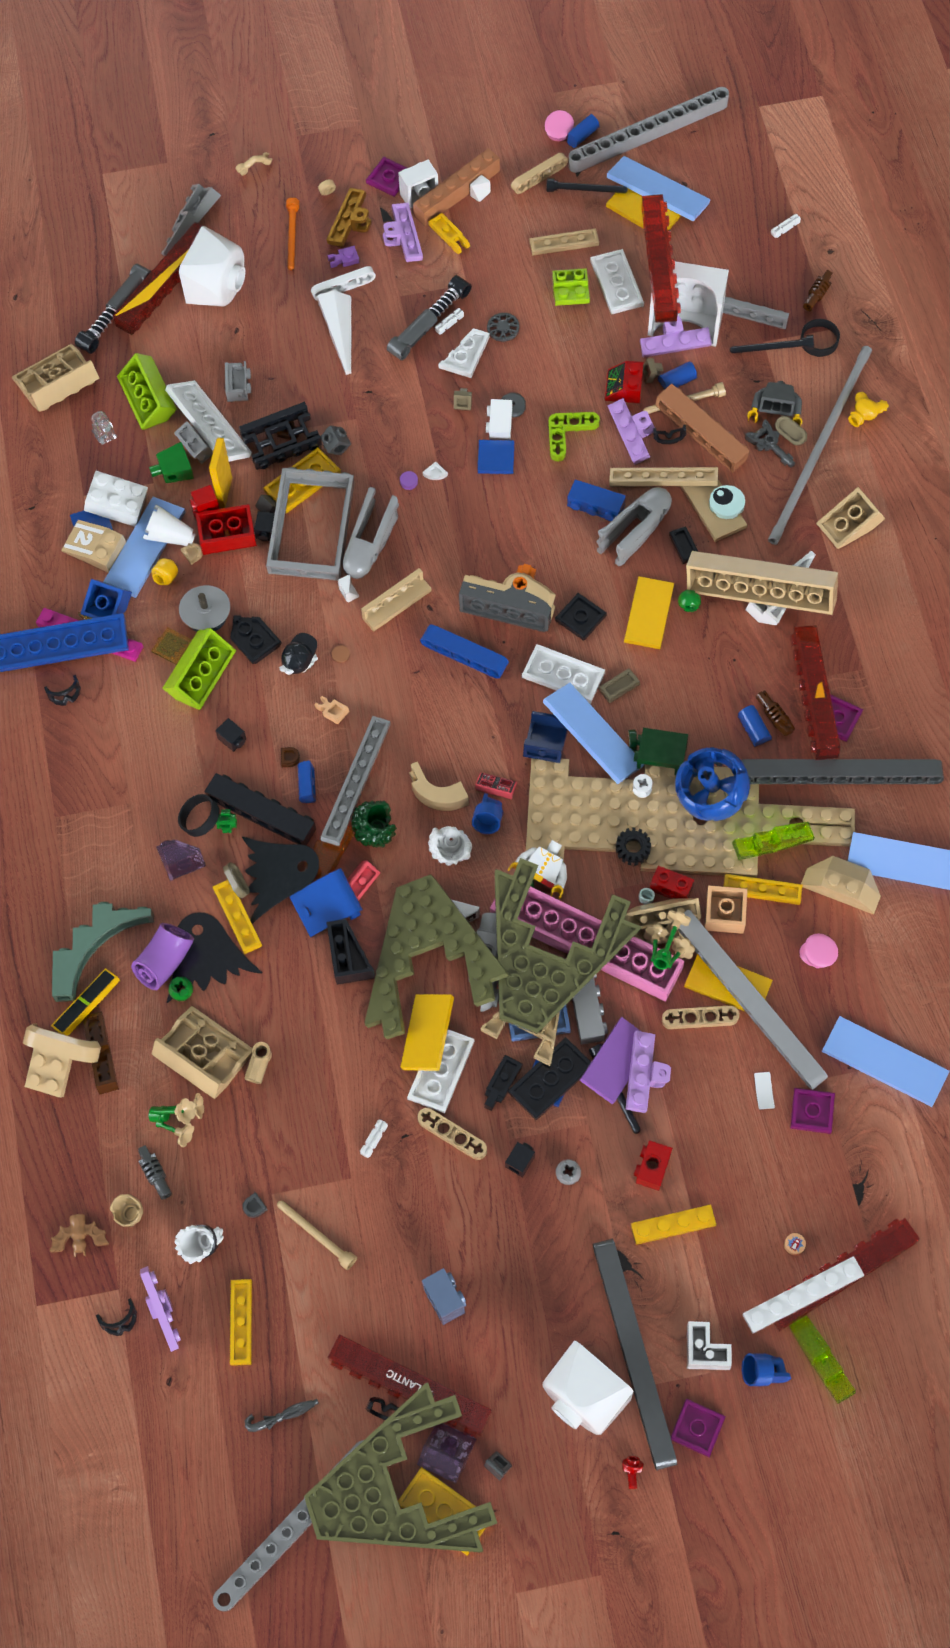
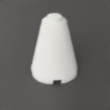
M155 505L154 509L157 512L153 511L145 531L148 535L144 534L143 539L187 546L188 543L192 544L195 534L192 533L193 529L162 507Z

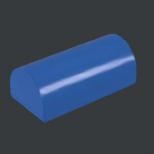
M593 114L587 116L568 133L567 143L576 148L600 127L597 118Z
M689 361L658 376V381L664 390L670 384L680 387L696 379L697 372L692 362Z
M754 705L747 706L738 713V718L754 747L772 740L770 732Z
M303 761L298 764L299 801L302 803H315L316 801L315 768L310 761Z

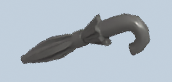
M315 1399L294 1404L285 1409L281 1414L263 1416L264 1420L251 1424V1421L254 1420L251 1414L245 1419V1428L249 1432H257L265 1428L270 1430L277 1422L298 1417L319 1404V1402Z

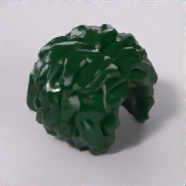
M365 801L362 805L356 807L353 812L351 826L355 833L354 837L364 846L383 848L396 835L395 830L397 827L395 824L389 825L391 809L386 801Z

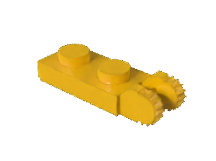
M443 213L428 221L429 226L457 254L462 252L461 247L456 243L457 241L465 249L470 247L463 233Z

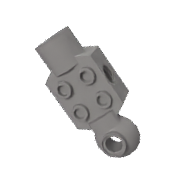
M496 913L482 914L477 934L497 958ZM498 981L492 982L495 1001L481 1005L480 1012L497 1007L499 1001L498 989H496Z

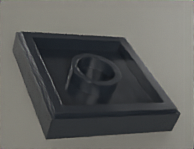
M577 593L555 617V621L584 641L607 616V612Z

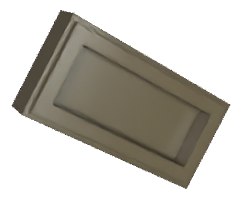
M629 668L601 685L599 691L610 704L639 686L640 681Z

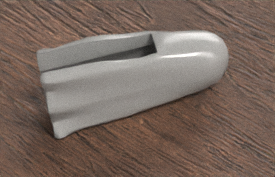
M373 487L368 488L343 559L344 571L354 579L364 577L371 570L373 563L384 548L393 526L398 520L397 509L399 503L397 497L392 495L373 543L360 539L376 504L374 499L376 489Z
M655 487L630 504L607 526L598 530L600 537L596 541L599 546L597 552L602 554L630 523L638 518L642 522L616 547L618 557L615 559V564L617 566L625 564L644 544L669 511L672 503L670 493L664 488Z

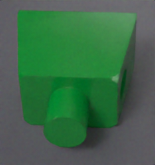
M181 442L157 453L158 464L149 467L152 477L162 474L165 483L194 479L192 468Z

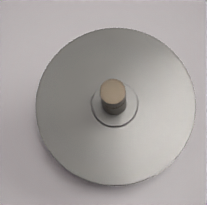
M209 585L198 586L189 590L182 597L179 604V614L182 621L196 632L211 628L214 631L219 630L225 624L230 612V601L226 593L217 587Z

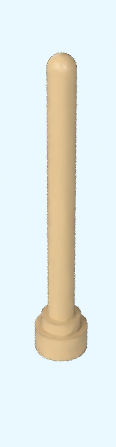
M723 382L715 384L712 389L687 395V397L694 401L713 395L719 398L726 396ZM655 405L643 409L648 414L661 411Z
M278 1201L277 1207L336 1255L343 1268L349 1270L354 1265L357 1256L352 1252H344L284 1201Z

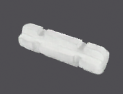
M798 214L792 215L771 230V235L774 238H778L781 236V233L784 234L799 224L800 216Z
M457 308L454 314L451 313L441 321L442 323H438L435 326V331L441 335L445 332V329L448 330L458 322L457 319H462L464 312Z
M379 1119L375 1124V1129H372L365 1141L366 1145H363L360 1150V1154L364 1157L369 1158L373 1153L372 1149H375L382 1137V1132H385L388 1127L385 1121Z

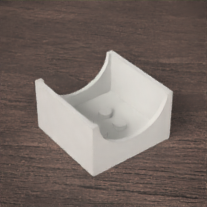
M659 259L658 264L664 275H659V267L657 265L651 293L648 336L653 337L654 332L664 324L666 317L678 315L682 321L696 324L701 328L708 327L712 342L711 346L716 347L723 315L729 270Z

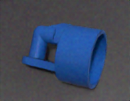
M484 793L481 803L474 810L472 818L474 829L483 834L497 832L503 817L502 802L490 798L487 793Z
M748 1353L742 1361V1377L748 1386H769L771 1383H784L791 1380V1375L786 1372L784 1361L780 1357L766 1353Z

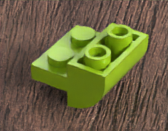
M587 268L552 271L555 306L590 303Z

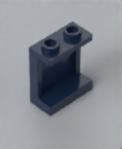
M532 711L527 739L524 742L523 757L560 763L568 729L555 715Z

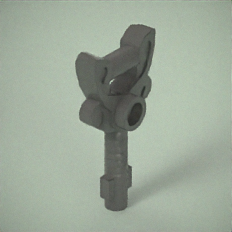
M766 419L762 423V428L758 431L745 434V439L756 445L758 451L763 449L769 451L772 449L781 458L780 461L784 465H788L790 468L794 466L793 457L789 453L786 454L777 445L779 432L773 431ZM764 434H767L765 438L759 439Z

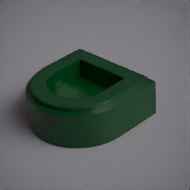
M635 729L628 730L629 748L633 752L637 750V732Z

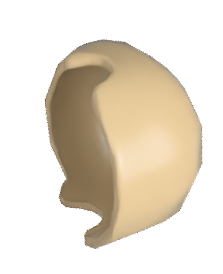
M120 1194L114 1198L110 1206L114 1216L113 1220L123 1227H132L141 1220L143 1206L139 1199L130 1194Z

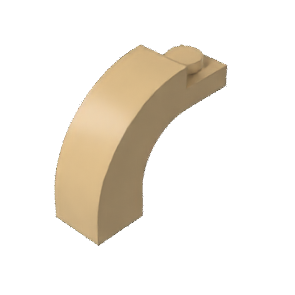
M418 761L411 764L409 775L412 780V791L424 805L441 811L457 810L469 805V797L461 781L448 787L434 786L425 778Z

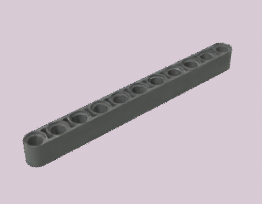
M937 759L741 760L749 774L750 784H939L944 781L942 761Z
M612 1238L593 1243L594 1254L655 1469L660 1470L677 1465L675 1451L615 1242Z

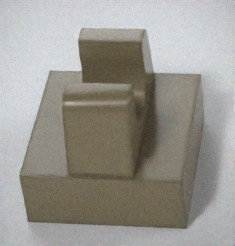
M647 358L643 365V375L646 383H653L654 379L660 376V371H663L662 364L655 363L653 358Z
M468 388L454 391V409L471 410L472 392H468Z

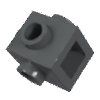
M330 425L320 436L323 446L329 454L341 456L351 445L346 435L347 433L342 427Z

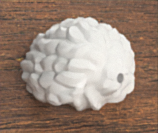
M451 826L443 827L440 830L436 827L433 828L429 836L428 845L429 852L432 853L434 859H438L440 863H445L449 866L452 864L456 865L459 861L468 860L471 857L472 843L463 830H458L456 827Z

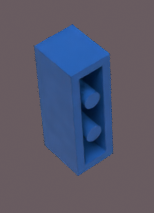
M574 480L567 497V506L573 510L584 511L589 515L599 516L612 521L623 511L626 495Z

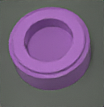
M407 471L400 476L402 488L411 490L417 486L418 477L414 472Z

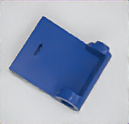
M342 868L329 873L289 896L310 937L327 929L326 922L346 918L353 920L361 915L360 911L363 910Z

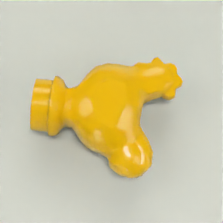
M858 392L855 396V411L850 413L848 421L854 427H859L864 423V420H873L879 413L887 411L889 405L887 401L883 400L874 402L868 398L866 393Z

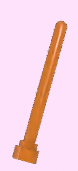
M288 198L286 200V209L289 212L287 265L289 270L294 269L296 212L300 207V201L297 198Z

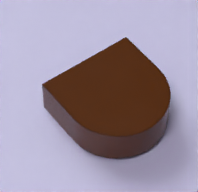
M293 747L281 748V767L296 766L300 761L299 751Z

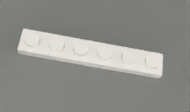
M853 1256L744 1312L742 1315L753 1334L862 1278L864 1273Z

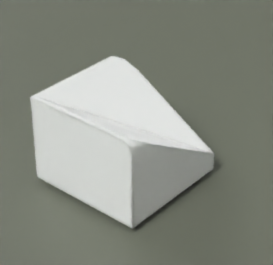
M482 175L470 184V196L478 202L482 201L491 192L490 181Z
M350 574L338 580L339 590L347 602L359 597L351 583Z

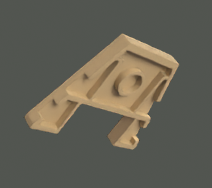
M497 1012L490 1021L481 1027V1031L497 1039L506 1022L499 1019V1012ZM560 1012L538 1034L522 1029L542 1039L534 1059L548 1066L552 1063Z

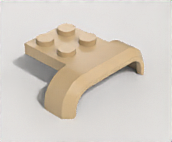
M37 1023L26 1027L23 1044L32 1047L33 1053L25 1087L56 1097H64L72 1060L89 1063L98 1062L101 1050L98 1041L81 1040L37 1027Z

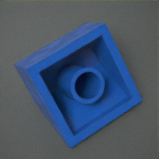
M91 579L81 614L90 618H98L124 613L127 610L132 591L100 580Z

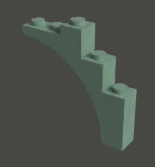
M109 902L94 904L92 927L80 925L73 928L72 950L61 948L59 951H53L52 997L56 1002L75 1001L81 973L95 951L112 936L125 929L141 924L154 923L152 909L138 907L131 910L128 908L115 910L113 904Z

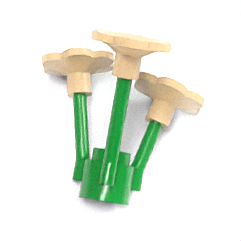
M673 910L668 912L667 918L673 921L672 931L665 948L657 951V945L659 942L666 941L668 930L663 928L661 924L648 925L645 928L644 938L653 943L651 961L658 969L665 970L671 968L678 957L690 959L693 956L695 947L688 938L676 937L672 945L675 955L672 957L669 951L676 930L680 928V925L689 926L691 918L685 916L683 912H675Z
M196 1093L194 1102L183 1098L176 1106H152L148 1114L150 1122H155L156 1127L174 1132L176 1136H179L177 1143L184 1148L191 1141L194 1126L190 1123L191 1119H194L195 1116L198 1119H202L204 1113L203 1097L200 1096V1093ZM170 1114H176L177 1120L182 1121L186 1125L181 1129L164 1124V1122L169 1120Z

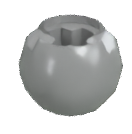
M566 1159L557 1165L555 1174L562 1184L572 1185L579 1181L581 1168L576 1161ZM566 1168L573 1170L572 1176L564 1175Z

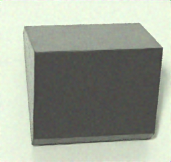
M261 495L255 506L261 512L275 513L276 502L270 495Z
M496 1451L486 1460L484 1467L500 1481L510 1470L512 1464Z

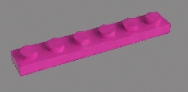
M43 608L36 621V625L46 627L79 620ZM128 638L129 650L112 654L136 662L143 649V644Z

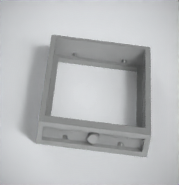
M294 467L282 468L266 564L268 574L337 581L340 579L355 485L354 475L346 472L340 474L331 471L320 472L313 469L300 470ZM290 483L346 489L334 566L278 560Z

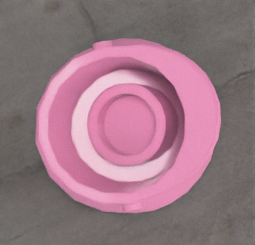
M562 110L552 112L545 121V131L553 141L560 142L566 140L568 133L574 127L572 116Z
M819 933L813 934L801 946L800 957L810 966L817 969L824 968L836 962L838 948L830 937Z

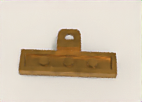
M349 188L326 239L327 244L343 247L351 229L357 232H367L372 223L371 219L368 218L369 211L361 208L366 197L365 190Z

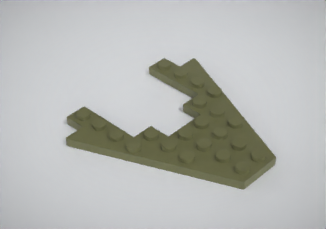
M520 858L514 875L497 869L494 872L497 960L509 974V977L498 980L499 1019L538 1034L640 931L642 926L624 920L631 901L612 894L592 948L573 941L567 958L564 959L529 945L536 926L518 920V916L539 865Z
M431 874L396 888L365 1018V1026L368 1028L382 1023L384 1037L387 1040L405 1034L397 981L414 975L411 957L443 945L446 958L449 961L465 956L473 1002L477 1007L495 1001L492 982L509 977L508 972Z
M425 1383L304 1495L317 1540L483 1552L477 1531L497 1524L491 1502L428 1524L422 1502L400 1509L387 1466L407 1460L401 1440L402 1437L462 1416L455 1395L435 1402L429 1383Z

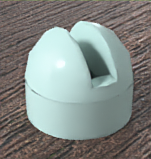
M643 888L639 893L640 903L645 905L653 902L655 897L654 891L650 888Z

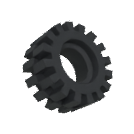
M628 828L625 833L622 831L620 836L618 835L616 854L618 853L619 859L622 858L623 863L627 861L628 865L634 863L635 866L638 865V862L642 864L644 859H648L651 851V839L647 837L646 832L642 833V829L635 831L636 828H632V831H630ZM629 841H637L641 845V849L635 853L629 852L626 844Z

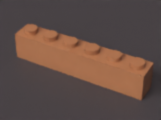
M489 148L415 201L413 203L414 217L424 226L428 225V221L440 213H444L470 194V184L480 175L489 180L500 172V158Z
M670 384L657 396L655 406L680 428L686 425V433L732 473L747 461L750 453L747 446L735 439L734 435L731 432H727L718 421L712 419L707 411L698 407L695 401L683 394L680 388Z

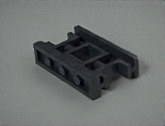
M305 402L239 426L240 435L245 445L254 442L258 453L251 455L256 470L266 469L276 462L282 463L289 457L300 456L303 452L315 450L322 445L318 431L309 433L304 423L311 420ZM298 419L300 427L291 429L289 422ZM286 429L291 440L276 446L272 434ZM265 432L267 439L259 442L256 435ZM304 433L306 440L297 443L295 436ZM271 445L273 453L264 456L262 448Z

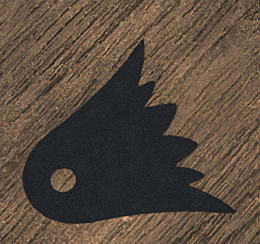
M242 837L248 847L255 852L248 855V857L252 861L257 862L245 870L248 875L257 878L248 887L249 893H259L251 903V905L258 904L250 920L252 924L272 907L302 890L314 880L319 869V858L312 848L298 844L266 843ZM306 861L308 864L307 869L300 872L297 868L299 862Z
M193 913L185 917L178 925L179 928L194 937V941L184 959L174 971L172 980L176 977L184 976L192 984L195 980L201 990L205 991L211 976L216 981L226 984L227 970L237 976H240L238 968L262 974L237 948L215 917L206 913ZM201 925L203 933L201 935H194L192 933L193 926ZM168 994L167 1003L173 999L170 994Z

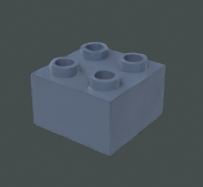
M443 1268L421 1280L423 1289L442 1325L465 1314L466 1300L460 1290L456 1291V1282L451 1272L446 1273Z

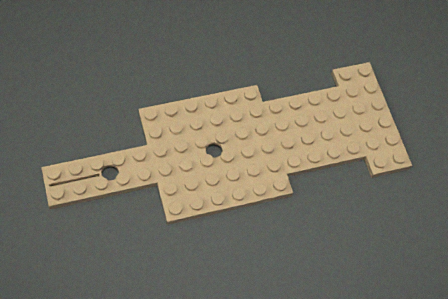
M531 758L526 851L532 847L538 848L539 846L547 850L550 842L553 840L562 845L557 856L562 858L563 862L564 849L616 852L618 835L620 836L622 831L625 833L628 828L630 831H632V828H636L635 831L642 829V833L646 832L647 837L651 839L650 855L641 864V871L655 872L659 865L671 871L684 874L721 876L732 874L757 877L758 842L850 847L852 834L855 832V809L759 804V784H750L748 798L743 802L741 809L735 815L722 821L710 820L704 825H698L693 820V816L685 810L678 799L675 790L676 775H674L675 769L645 764L644 774L651 777L653 784L651 794L641 798L637 797L633 792L634 780L625 779L617 784L611 778L568 776L569 759H561L560 763ZM714 767V771L720 780L734 776L729 767ZM698 776L693 778L690 785L692 795L705 789ZM721 789L714 793L709 792L707 803L709 805L718 803L728 795ZM800 818L804 822V827L801 830H794L789 825L790 820ZM629 841L626 844V848L629 852L635 853L641 849V845L637 841Z

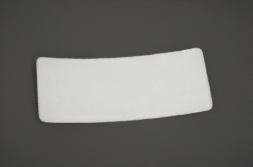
M770 1072L755 1073L759 1109L775 1108Z

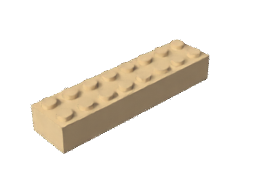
M697 551L691 552L686 565L687 590H694L699 595L830 615L833 614L836 605L838 572Z

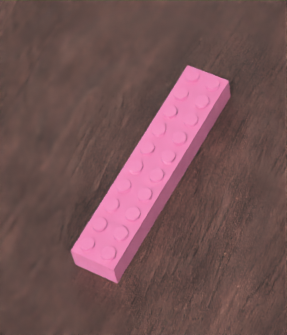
M531 886L518 916V920L536 926L532 935L533 938L566 954L569 953L573 941L592 948L602 922ZM495 900L490 907V913H496ZM633 937L601 971L666 1002L683 969L684 960L677 958L671 968L665 970L658 969L651 961L653 945Z

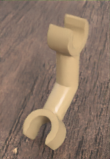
M265 152L263 155L252 156L245 163L238 164L236 170L244 176L247 174L248 168L254 163L262 162L265 165H270L273 159L268 158L269 153Z

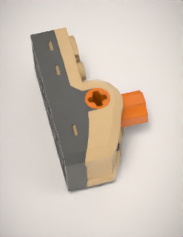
M524 564L519 565L517 572L505 578L502 584L494 580H484L474 575H465L459 591L460 612L546 632L549 629L555 606L553 603L556 594L535 580L536 569L532 568L531 565Z

